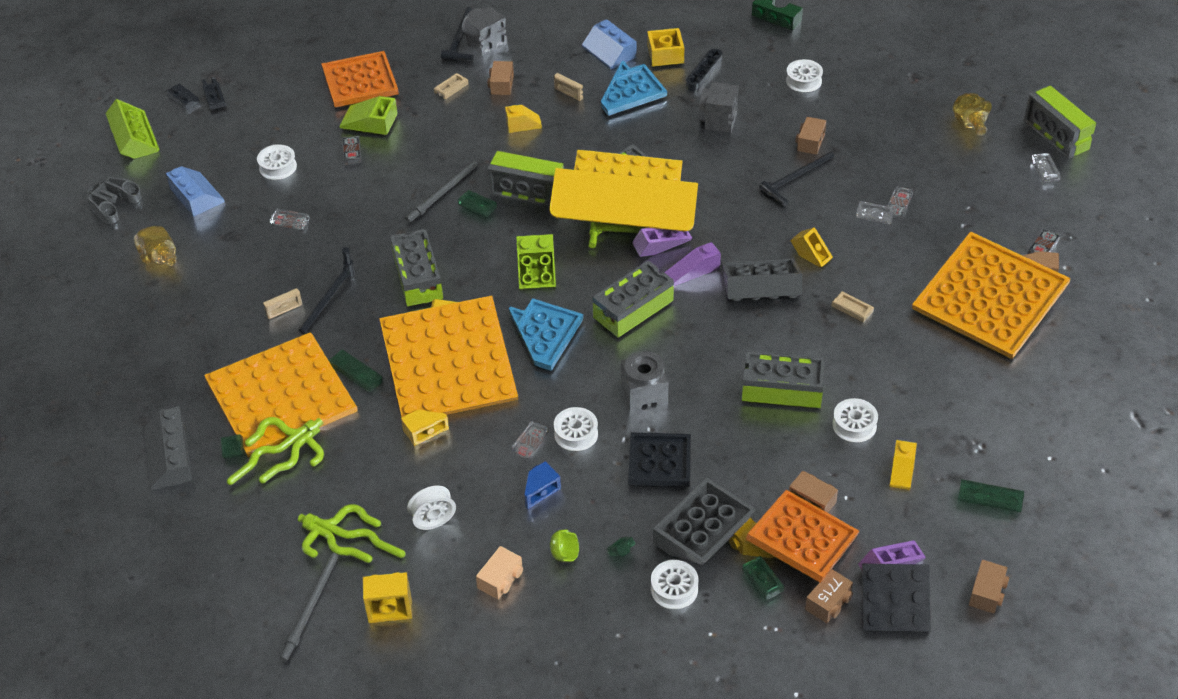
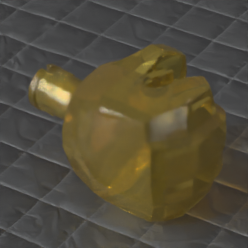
M964 93L958 96L953 104V112L956 119L966 128H975L977 135L986 134L988 130L984 123L992 109L991 102L984 101L985 98L979 97L978 94Z
M147 227L135 235V247L138 253H141L140 258L144 263L154 261L158 264L166 263L172 266L177 262V257L175 256L176 247L172 238L163 227Z

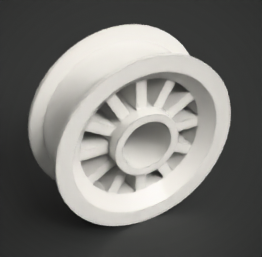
M802 59L788 65L786 84L791 89L798 92H812L821 86L823 69L818 63Z
M271 145L261 150L257 156L261 175L267 179L279 180L293 174L297 168L294 151L286 145Z
M856 398L846 399L835 407L832 426L840 438L849 442H863L875 434L878 413L875 407L865 400Z
M580 407L563 410L554 420V437L557 444L569 451L588 449L596 442L598 437L597 418L591 411Z
M430 486L413 495L408 502L407 511L413 517L412 521L415 527L429 530L445 524L452 518L456 511V504L450 499L451 495L447 488L443 486Z
M668 560L660 563L651 574V594L653 599L659 605L668 609H681L689 606L698 594V574L690 564L684 561Z

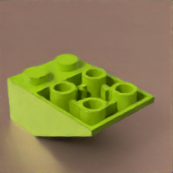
M378 96L350 105L339 127L341 129L387 135L398 114L396 99Z
M553 234L516 236L519 289L556 287Z

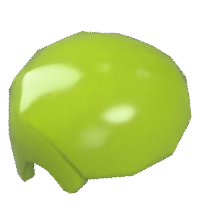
M566 529L554 532L549 544L552 556L560 562L574 561L579 553L577 535L568 532Z

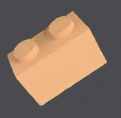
M500 546L476 575L477 588L499 600L503 593L506 594L509 591L514 579L519 578L522 574V557Z

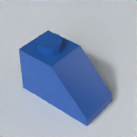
M546 461L534 466L529 471L524 494L527 509L561 489L559 474Z

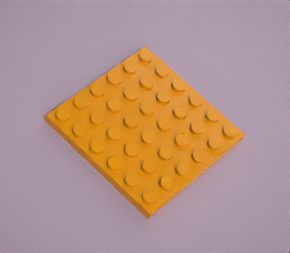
M970 231L914 301L912 309L1013 359L1068 286L1070 278Z
M492 296L379 318L401 418L416 410L449 415L518 400Z
M311 332L204 375L207 384L248 458L251 457V454L257 448L267 445H279L289 437L276 425H269L264 435L250 447L246 446V439L253 435L261 421L268 417H277L290 428L297 429L310 419L315 421L317 418H320L324 423L320 426L322 427L358 412L356 404Z

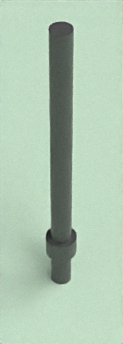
M472 161L426 201L414 207L413 211L405 217L406 221L410 223L416 217L423 215L429 206L478 166L477 162Z
M331 553L292 633L288 634L284 642L285 647L279 657L281 661L287 662L293 649L297 648L300 642L299 637L339 558L338 554Z

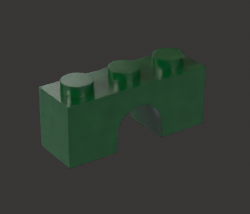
M754 0L752 2V16L790 30H794L802 21V7L791 3L785 7H775V0Z

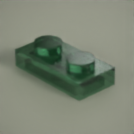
M470 190L466 191L458 199V205L486 218L497 208V202Z
M761 556L742 565L743 572L765 600L784 592L785 586Z

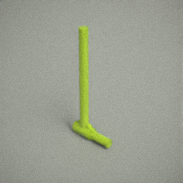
M591 221L589 247H596L597 236L602 231L639 233L641 229L648 227L610 225Z

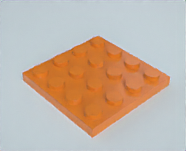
M385 51L321 63L334 107H343L378 96L391 97L399 94Z
M785 490L749 531L746 540L821 583L856 539L859 530L792 492Z

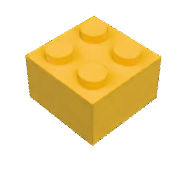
M679 28L647 31V48L652 66L684 63V44Z
M395 572L385 575L375 574L363 577V600L369 623L412 619V599L407 572Z

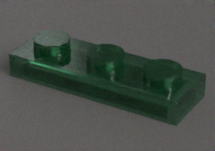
M343 349L328 360L334 369L368 392H371L383 382L382 375Z
M961 479L958 500L1016 512L1022 511L1024 491Z

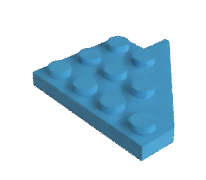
M622 61L601 99V107L609 116L666 97L667 90L645 64L629 68L625 61Z
M533 298L524 311L509 307V314L533 364L552 371L582 323L583 314Z

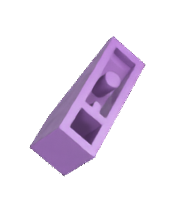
M645 228L639 231L632 243L639 256L642 257L656 255L691 241L692 236L689 231Z
M712 242L692 250L664 273L674 280L673 286L680 285L720 269L721 253Z
M913 540L873 548L858 565L862 570L863 563L916 564L926 557Z

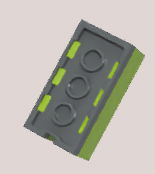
M1051 85L1029 94L1024 122L1068 159L1090 149L1091 135L1094 134L1096 127L1094 120Z
M497 151L488 167L490 195L550 207L555 169H564L563 163Z
M426 229L412 231L410 235L402 233L390 236L393 258L407 307L432 302L434 299L442 300L441 278Z
M647 261L592 297L593 318L619 338L673 301L674 280L664 272L660 274L658 267Z
M746 351L742 401L821 408L825 358Z

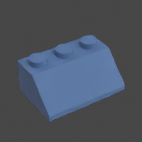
M607 19L594 25L582 44L585 50L611 70L618 67L622 61L626 63L637 57V42Z
M181 166L166 173L171 191L193 216L225 202L221 195L198 171Z

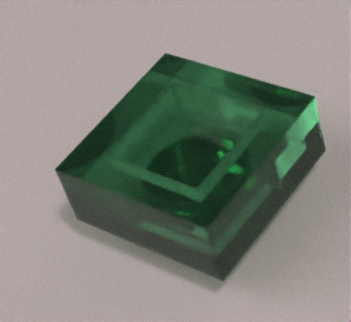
M241 434L221 438L223 458L227 459L244 455L243 436Z
M621 537L610 545L607 551L610 556L623 557L631 551L630 548L636 543L632 537Z

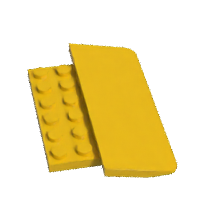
M577 150L574 170L555 169L550 214L553 217L690 231L694 227L698 183L680 181L682 160Z

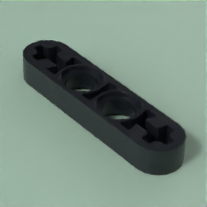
M720 49L709 50L686 79V88L688 90H699L722 62L723 53Z

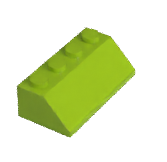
M115 99L105 114L120 154L136 159L157 153L160 149L145 111Z

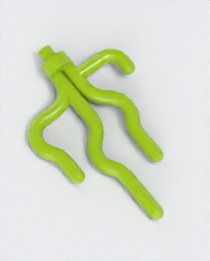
M268 417L262 420L256 432L246 439V446L250 447L264 435L269 425H276L289 437L279 445H267L257 448L251 454L249 461L227 479V484L233 485L256 466L261 455L280 453L292 444L290 459L287 462L271 467L260 476V483L264 484L278 472L294 467L299 458V450L305 443L316 452V456L310 460V465L312 467L317 466L323 460L324 450L312 437L320 432L319 427L324 424L320 418H317L315 421L310 419L302 427L293 429L277 417Z
M346 505L330 519H321L311 513L307 515L300 514L298 517V521L303 523L302 527L311 531L302 542V550L312 558L317 557L318 552L311 548L310 545L318 535H321L327 539L328 546L332 552L341 556H353L366 563L372 561V556L353 547L338 546L333 534L346 539L367 537L377 548L399 558L405 557L404 550L380 540L376 533L369 529L362 528L348 531L336 526L346 514L351 512L358 514L360 519L374 527L381 525L380 520L368 515L365 509L359 505Z

